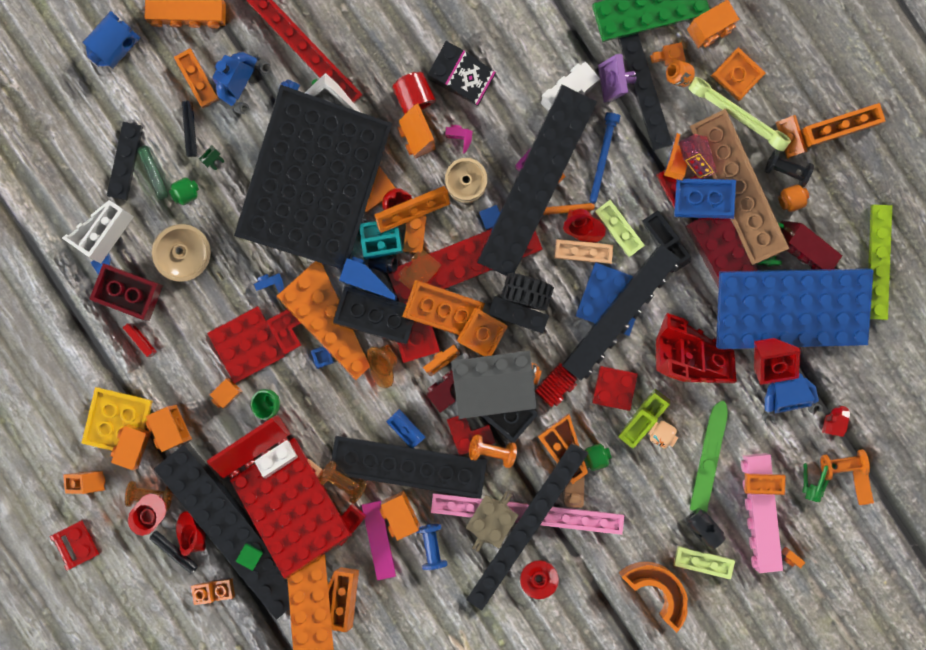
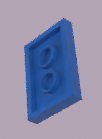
M677 179L674 216L734 219L736 180L683 179L682 181Z

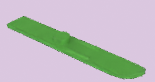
M725 401L716 403L709 416L689 509L692 511L697 508H701L706 512L708 510L727 422L728 411Z

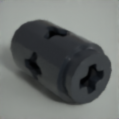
M697 508L687 516V526L705 547L713 550L725 541L724 532L705 510Z

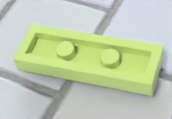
M611 200L594 212L628 257L645 246Z
M678 546L673 565L731 579L735 560Z

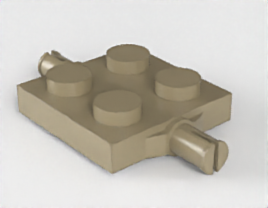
M505 491L501 500H495L488 495H485L466 527L478 538L472 546L474 550L477 547L476 551L479 552L484 542L490 543L498 549L519 516L507 505L513 496L511 493L507 499H505L509 493Z

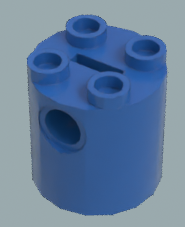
M112 11L102 19L82 43L86 45L87 57L98 67L110 66L114 69L141 37L133 30L129 32L131 28L124 21L120 20L118 22L119 18Z

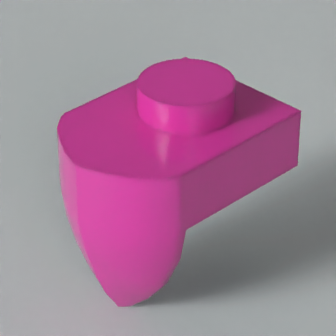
M460 125L446 127V138L464 140L463 154H465L471 144L473 131L462 129Z

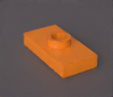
M452 345L444 352L437 353L433 360L423 368L429 376H433L460 356L461 353L455 345Z
M745 473L744 493L785 495L786 475Z

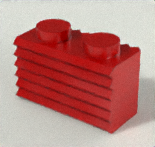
M559 363L534 390L550 407L553 405L558 406L564 399L562 395L566 391L570 393L576 387L575 381L577 378Z

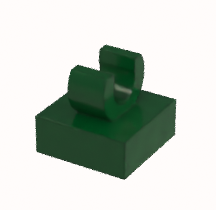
M213 145L199 158L207 168L210 166L213 170H217L214 165L215 160H220L224 163V159L220 156L221 153Z

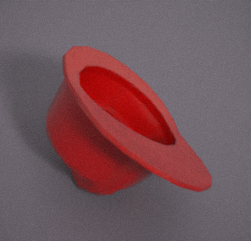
M582 208L570 209L567 219L563 224L565 233L582 242H598L603 239L606 233L604 224L592 217L589 211Z
M151 493L139 500L128 516V525L132 532L144 536L157 528L166 515V505L163 499Z
M184 511L178 517L176 534L181 554L188 556L191 552L204 551L206 549V533L200 526L195 524L194 518L190 513Z

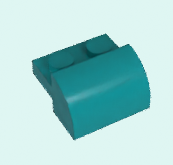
M376 221L361 223L360 234L364 259L403 253L398 226L380 233Z

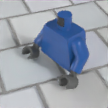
M244 52L232 54L231 57L224 55L222 60L216 63V71L212 78L216 84L218 97L228 105L234 106L236 113L245 114L241 111V107L249 109L248 104L237 102L236 100L242 94L255 69L254 66H256L257 70L266 74L268 72L263 70V65H271L264 60L257 61V58Z
M799 373L798 379L770 384L765 395L764 410L766 412L762 415L763 421L766 423V417L771 415L772 423L775 422L776 418L772 413L773 411L776 414L808 407V411L815 414L814 408L817 406V410L821 412L823 407L817 403L819 398L816 386L807 378H804L801 373Z

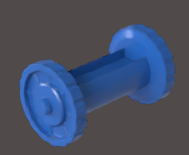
M441 524L421 526L419 531L416 532L423 534L427 563L422 565L423 570H435L448 565L446 560H441L436 531L441 529Z

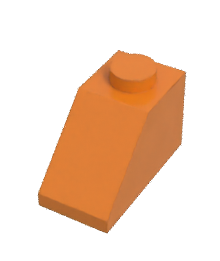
M103 471L63 474L65 493L86 494L105 490L106 480Z

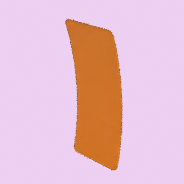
M859 470L853 471L859 505L873 504L874 500L869 474L862 475Z

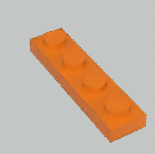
M442 186L374 214L380 233L450 205L448 190L445 186Z

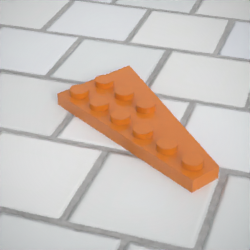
M313 262L276 297L340 365L357 380L370 368V365L353 329L333 323L340 301L322 263Z

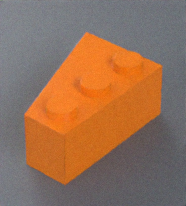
M569 413L537 435L556 463L559 462L571 442L579 446ZM584 461L571 478L570 482L572 484L588 473Z
M340 567L334 571L328 584L331 625L334 631L348 632L353 627L359 570Z

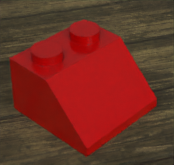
M775 338L754 341V370L760 385L799 378L800 349Z

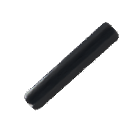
M182 101L186 156L192 158L197 156L193 103L191 101Z
M154 531L149 539L188 573L192 574L196 571L198 565L188 556H183L180 549L161 533Z

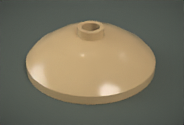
M176 224L164 229L156 237L152 246V260L156 269L164 277L173 281H188L199 276L206 269L211 255L210 245L206 236L197 228L187 224ZM178 247L182 249L180 253H176Z

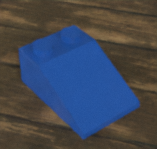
M352 257V260L346 259L339 281L397 301L398 297L365 265L364 260Z

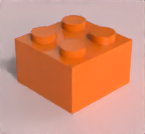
M726 0L696 17L687 28V31L698 49L702 46L707 48L714 44L715 40L719 37L723 39L731 34V31L736 28L735 24L740 19L729 0Z
M177 405L167 406L146 416V426L150 432H153L155 446L161 452L192 440Z
M404 490L382 501L379 510L383 519H387L389 522L388 530L392 537L395 536L398 541L419 531L420 523Z

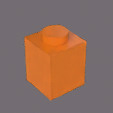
M226 378L210 394L213 398L211 401L218 408H227L243 391L230 378Z

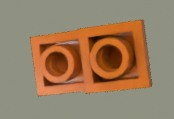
M232 578L191 586L194 605L235 598Z

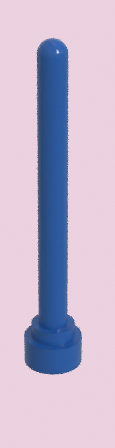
M606 112L604 121H606L605 125L607 127L589 199L590 203L593 204L597 202L613 130L620 121L621 115Z

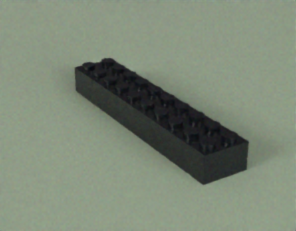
M183 444L155 467V472L277 620L290 609L288 580L283 578L249 515L191 444ZM246 543L263 552L253 571L236 562Z

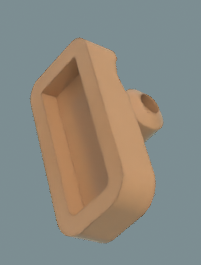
M585 476L574 484L569 481L565 487L564 504L566 507H583Z

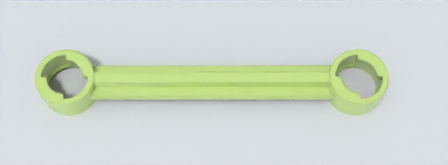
M695 77L688 88L693 94L706 98L722 110L726 109L727 113L767 139L775 149L784 151L790 144L791 140L787 135L778 130H773L713 90L705 80Z

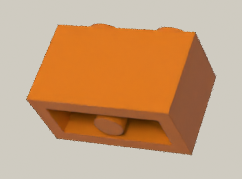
M130 424L121 428L117 436L119 439L118 444L114 446L111 452V457H113L111 463L130 470L138 469L151 432Z

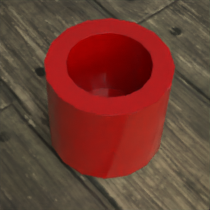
M423 72L406 74L399 78L392 86L404 114L416 104H419L421 111L436 102Z

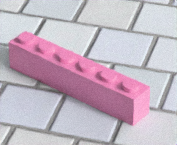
M767 453L743 455V460H741L742 472L773 474L771 455ZM747 494L745 507L746 510H749L747 525L748 529H751L752 536L749 537L750 548L753 549L754 555L751 556L752 567L759 573L783 571L775 494Z

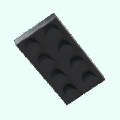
M345 286L333 323L407 345L415 321L402 317L406 304Z

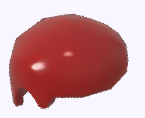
M401 188L391 189L384 195L382 207L384 210L411 200L412 196Z

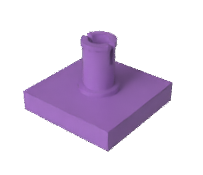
M615 54L598 65L604 103L612 102L628 93L627 83L633 84L636 81V77H631L636 75L634 71L625 72L622 54Z

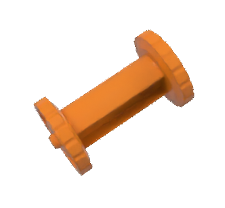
M480 435L473 437L469 448L470 460L476 461L480 455L503 459V465L506 468L513 466L517 454L515 443L509 442L505 448L482 443L483 440Z
M864 449L858 450L857 456L830 460L828 455H821L820 458L821 471L823 472L824 466H828L825 480H832L834 473L859 470L862 475H868L870 472L869 459ZM833 463L837 465L836 470L832 468Z

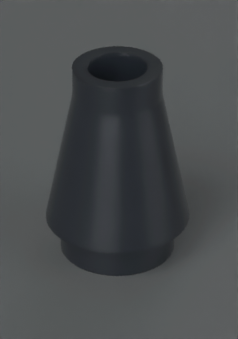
M393 255L370 258L368 266L369 268L391 274L397 271L398 259Z

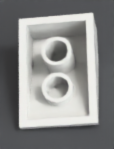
M326 73L305 92L306 94L360 112L342 88Z

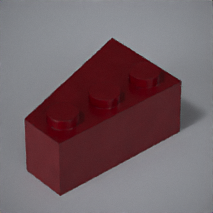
M783 220L780 222L784 224V228L781 231L789 246V250H787L789 253L797 257L802 263L809 265L811 270L835 268L843 255L803 223Z

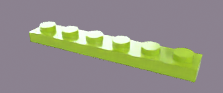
M871 205L868 268L873 269L870 319L888 320L892 205Z

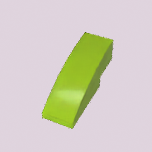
M655 388L632 416L618 438L634 449L670 405V399Z

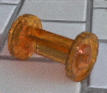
M330 461L321 472L319 483L324 485L328 481L349 494V502L352 504L356 503L364 493L367 482L360 480L356 483L335 469L336 463ZM354 486L353 490L348 489V487Z
M130 481L125 492V506L131 507L134 501L139 502L142 497L152 493L162 495L167 512L171 506L173 493L168 486H166L164 491L136 488V482Z

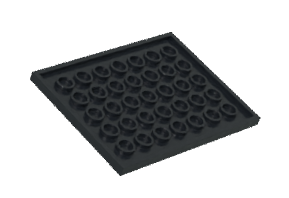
M280 85L234 236L343 269L346 259H350L392 123Z

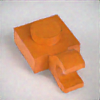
M682 42L665 45L662 47V51L652 53L650 55L651 63L665 61V66H669L675 60L686 61Z

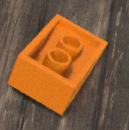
M416 104L399 120L400 126L397 127L401 138L405 137L408 142L405 147L409 156L413 154L415 159L436 150L432 133L419 104Z

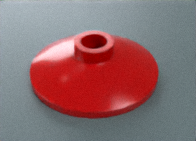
M536 560L530 562L521 572V587L531 598H548L558 587L559 578L557 571L546 561ZM537 575L542 576V580L539 582L535 580Z

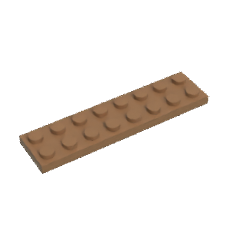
M724 109L691 125L690 128L702 155L713 170L711 173L713 179L736 180L735 212L732 221L751 264L755 265L789 250V246L727 110Z

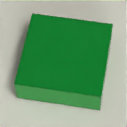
M246 543L236 562L253 571L263 552Z

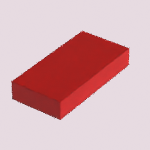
M127 323L122 327L146 357H153L157 353L135 324Z

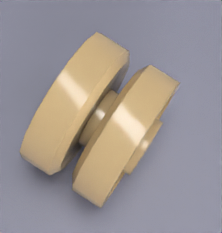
M461 158L454 161L448 167L445 174V186L448 194L454 200L461 203L477 201L484 194L487 187L485 168L472 158ZM467 177V179L470 181L468 183H464L463 178Z

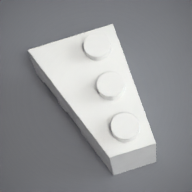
M586 62L582 65L578 63L571 69L572 73L567 77L563 76L557 81V85L552 89H548L542 95L541 104L549 111L561 84L585 95L599 83V76Z
M110 200L90 215L91 218L86 222L77 225V229L71 234H66L62 237L69 244L100 264L134 217Z

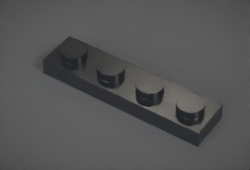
M128 122L122 123L107 191L108 197L128 200L143 126Z

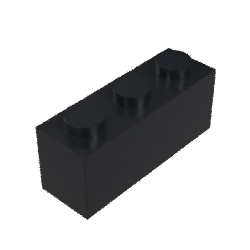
M494 296L488 313L490 316L543 334L549 318L547 314Z

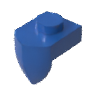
M280 273L268 277V274L257 278L258 282L254 283L256 291L275 284L279 293L284 290Z

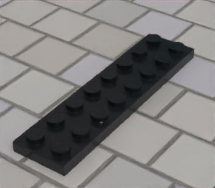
M336 435L329 474L481 498L487 460L478 458L474 461L470 460L467 456Z

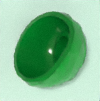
M260 389L251 399V410L260 420L271 419L276 416L280 409V399L272 390Z

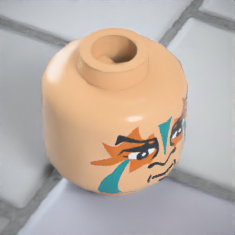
M665 421L656 422L649 432L650 441L662 449H666L669 445L673 447L679 438L675 436L677 429Z

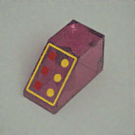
M694 134L679 142L684 161L698 179H704L717 173L706 136Z

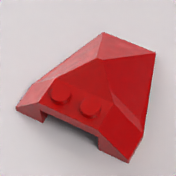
M666 313L656 339V371L682 382H737L735 351L733 349L716 348L717 339L714 338L712 340L703 334L704 331L700 328L696 330L689 326V322L684 318Z

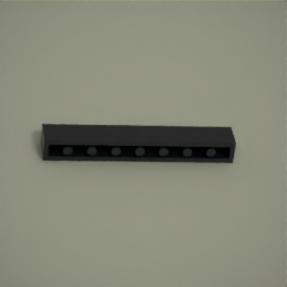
M659 244L563 362V367L579 380L587 379L593 372L591 368L594 364H599L604 359L605 354L603 353L607 348L611 349L618 341L616 337L620 333L624 334L629 328V321L632 318L636 319L642 312V309H640L644 303L648 304L652 300L655 289L657 287L660 289L667 281L665 277L668 273H673L678 268L679 264L677 262L680 259L662 244Z

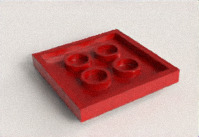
M259 306L207 333L234 384L286 357L268 327L267 320Z

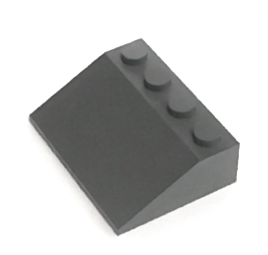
M530 350L451 361L459 419L536 409Z

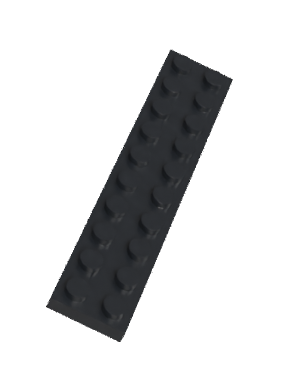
M561 84L477 263L505 276L508 273H515L597 101Z

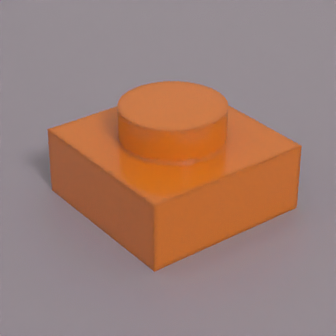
M786 547L781 551V554L785 556L784 561L792 567L796 565L802 568L806 563Z

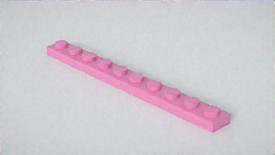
M433 493L431 513L472 518L483 498ZM508 502V507L519 514L515 523H518L530 504ZM553 506L540 525L622 535L624 515Z

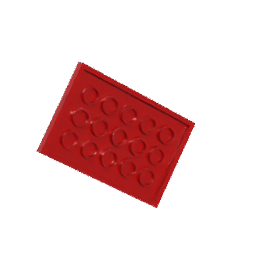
M295 438L289 442L298 458L269 477L263 478L257 465L253 464L230 480L284 579L289 578L352 536Z

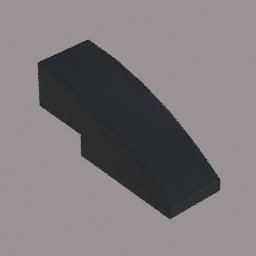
M658 210L642 220L657 246L662 244L680 259L677 262L679 266L674 272L691 262V256L680 243L679 237Z

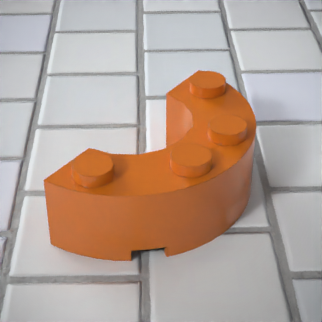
M637 562L619 572L620 576L635 591L644 586H654L662 590L665 601L659 614L676 633L681 629L688 612V598L682 583L669 569L653 562Z

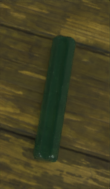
M146 145L139 147L138 153L155 194L159 200H163L168 197V193L150 150Z

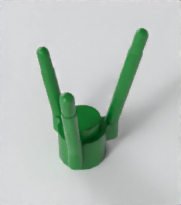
M804 463V487L802 492L806 493L805 499L821 502V498L824 496L825 489L830 481L825 480L828 466H824L818 485L810 484V487H808V465ZM833 463L832 468L835 469L836 464Z

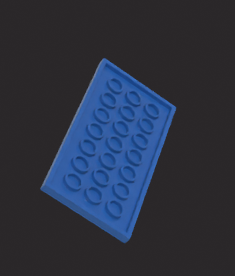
M873 269L719 271L716 348H754V341L771 338L796 347L868 345Z

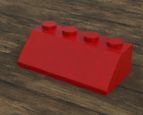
M279 415L208 459L207 463L222 478L227 476L232 478L240 473V467L243 465L246 468L255 463L254 458L260 454L263 456L271 451V447L275 444L280 445L284 441H288L287 436L291 434Z

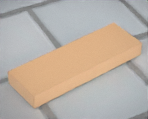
M556 239L554 259L612 264L613 245Z

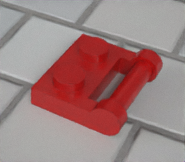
M83 520L49 536L51 541H54L65 563L66 571L99 555ZM66 535L77 558L74 561L61 538Z

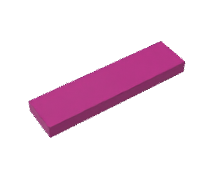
M381 500L362 504L363 513L367 516L365 524L377 580L396 577L385 519H383L379 510L381 508Z

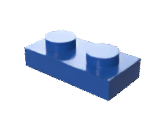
M400 409L386 421L410 448H414L425 438Z

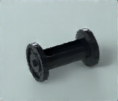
M774 149L766 164L765 173L769 174L774 169L798 179L799 185L804 188L813 173L814 164L809 163L806 167L779 157L780 151ZM798 169L801 170V175H797L796 171Z

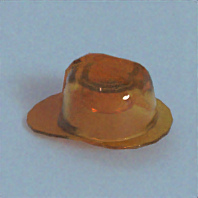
M388 344L379 348H369L367 357L373 380L382 388L391 387L394 382L393 369L397 364L395 353Z

